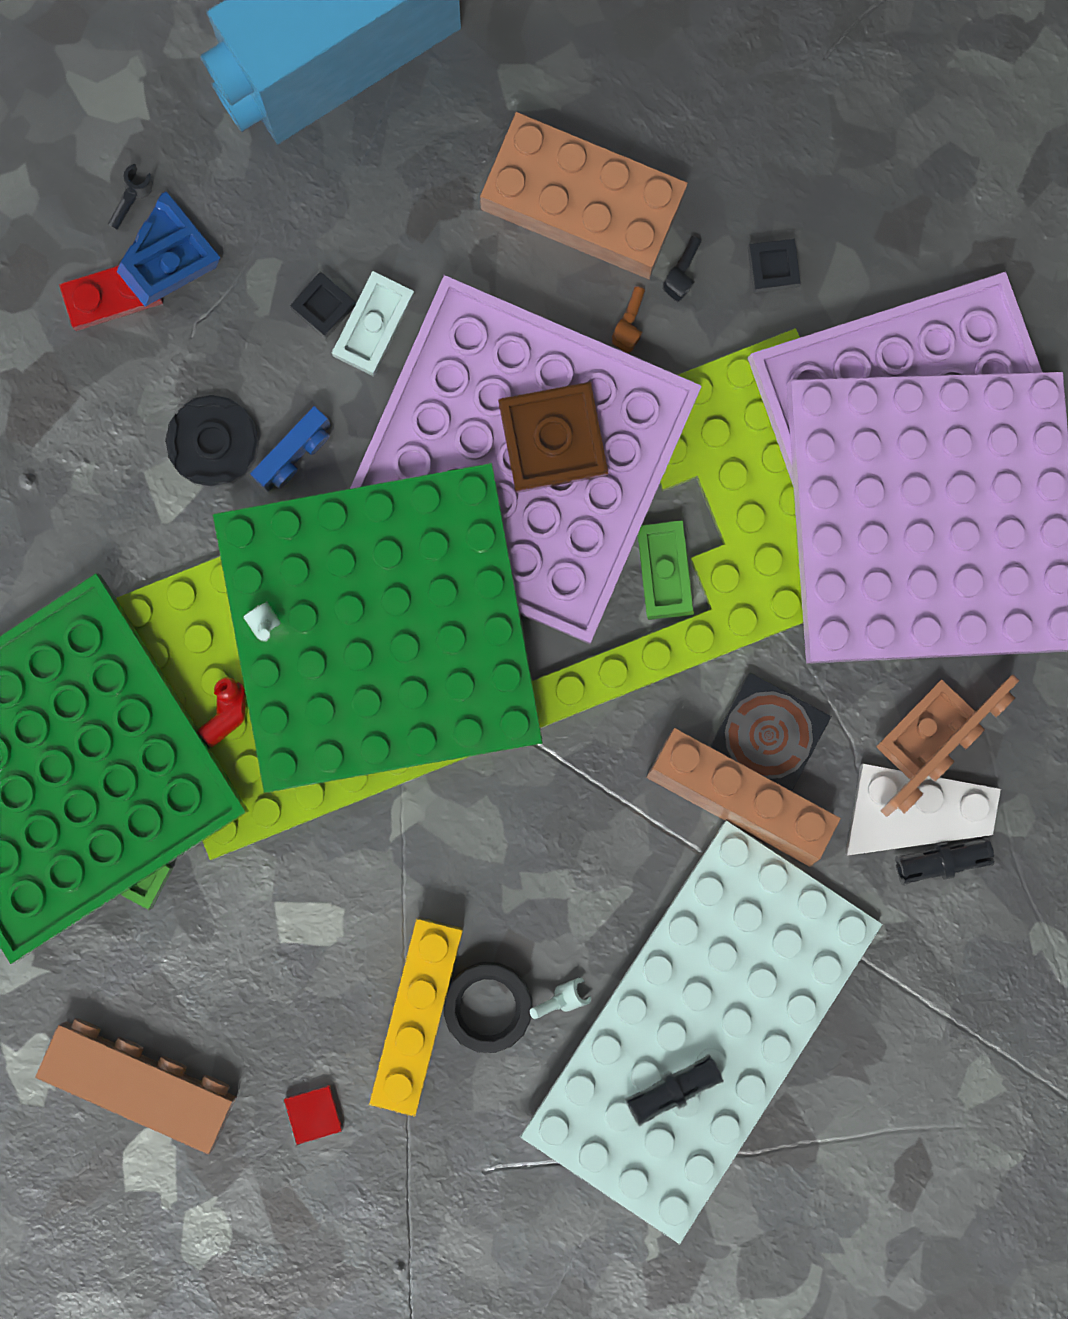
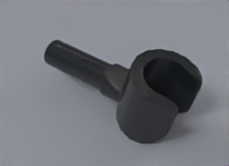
M136 164L129 165L124 171L123 178L126 190L108 222V225L116 230L120 227L136 199L148 196L152 190L150 172L142 184L135 185L131 183L137 172Z
M695 236L690 238L680 261L669 271L663 283V290L677 302L684 298L695 283L685 274L702 242Z

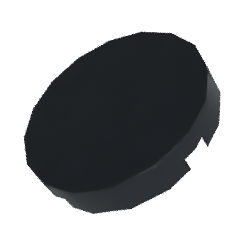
M215 395L194 398L186 403L177 414L175 413L169 422L165 439L168 458L178 473L194 485L212 489L232 485L244 477L256 461L259 447L256 425L247 411L230 398Z

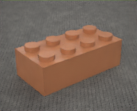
M516 112L480 195V205L482 211L650 279L683 201L688 183Z

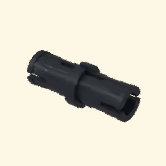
M987 836L948 845L947 842L935 844L933 849L896 856V870L902 885L941 876L943 880L954 878L955 873L965 870L993 866L994 852Z
M708 1054L694 1062V1064L674 1074L670 1071L661 1075L662 1080L641 1092L625 1098V1102L634 1120L640 1127L665 1111L674 1107L681 1109L687 1106V1100L724 1081L716 1063Z

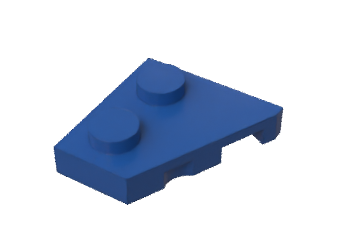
M166 191L158 198L154 209L143 223L133 244L125 253L117 273L146 307L215 269L220 261V257Z

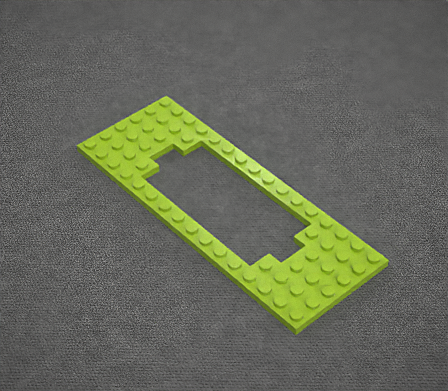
M796 328L678 375L702 387L659 485L663 492L697 479L723 545L694 556L690 561L710 610L532 681L540 728L803 624L794 486L748 361L751 353L800 338ZM220 557L116 597L197 729L216 715L217 695L214 694V686L220 679L226 677L233 678L244 687ZM246 698L244 722L213 748L210 746L209 748L249 812L203 841L209 859L214 860L468 757L264 793Z

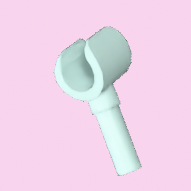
M265 602L244 616L257 639L262 641L269 639L270 630L282 624L268 602Z
M576 978L558 985L555 988L554 996L550 1000L530 1009L531 1017L538 1019L554 1010L561 1009L567 1012L588 1005L591 1002V996L581 999L577 993V984L584 982V979Z

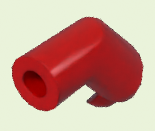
M222 678L215 684L214 694L217 695L216 715L198 729L199 734L211 748L238 728L245 720V689L240 682L235 681L233 678Z

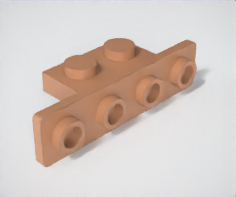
M1012 674L974 711L941 679L876 746L910 779L880 811L886 817L897 808L905 814L924 794L917 787L928 776L936 781L955 762L949 754L958 744L967 749L984 732L985 729L979 722L989 712L997 717L1015 699L1009 691L1019 680Z

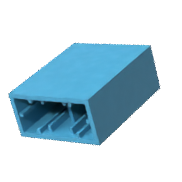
M224 0L207 11L219 44L200 55L214 80L211 83L213 89L239 130L243 132L262 120L278 145L460 30L459 0Z

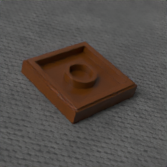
M591 382L498 399L516 493L608 476L609 473Z

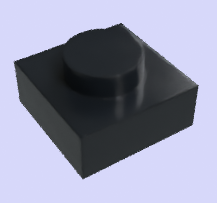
M795 239L749 244L748 256L753 293L799 288L801 281Z
M320 271L290 307L291 310L322 337L327 339L352 311L356 303Z

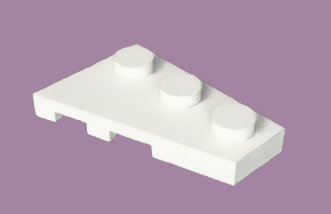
M867 764L860 765L845 851L846 856L993 835L1001 789L938 778L934 781L928 776L917 787L924 794L905 814L897 808L886 817L880 810L910 779L900 770Z

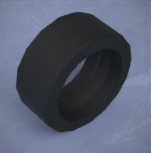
M481 962L465 968L452 980L446 994L443 1015L449 1032L461 1045L475 1052L496 1053L512 1047L524 1036L531 1021L530 1009L532 1008V998L527 984L515 970L500 963ZM484 979L496 980L506 985L512 992L516 1002L515 1016L511 1024L502 1032L494 1035H481L472 1031L463 1021L460 1012L461 999L465 990L473 983Z

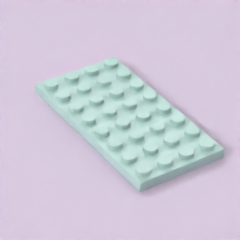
M725 821L520 1137L680 1244L883 924L728 821ZM710 1054L724 1082L706 1089L687 1100V1106L681 1109L674 1107L639 1127L625 1102V1098L641 1092L662 1080L661 1075L670 1071L674 1074Z

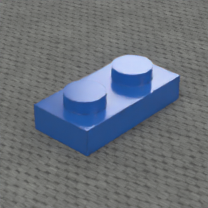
M313 406L250 473L254 480L267 492L274 486L278 489L284 487L298 471L294 464L306 452L310 455L315 454L330 437L326 432L331 426L328 418Z

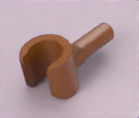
M634 287L626 313H624L623 318L616 325L611 338L612 343L627 354L631 353L643 334L641 330L632 325L645 290L641 287Z

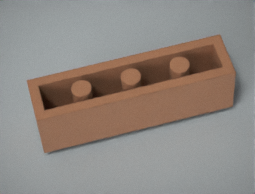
M676 728L667 737L646 777L809 867L820 860L841 819Z
M75 1018L73 1024L66 1021L58 1025L35 1078L208 1155L216 1146L237 1098L227 1093L230 1087L228 1084L204 1075L202 1081L184 1074L187 1067L168 1057L161 1056L159 1062L142 1055L144 1049L142 1046L125 1038L118 1037L116 1043L99 1036L101 1030L99 1027L82 1019Z

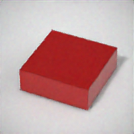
M330 1085L284 1098L297 1145L343 1131Z

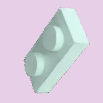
M372 271L332 351V356L375 376L415 295L414 291Z

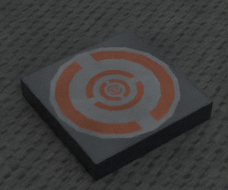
M748 673L709 747L792 791L832 716L756 675Z

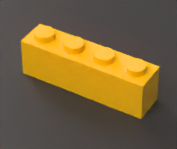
M421 917L416 919L369 1105L416 1116L463 928Z

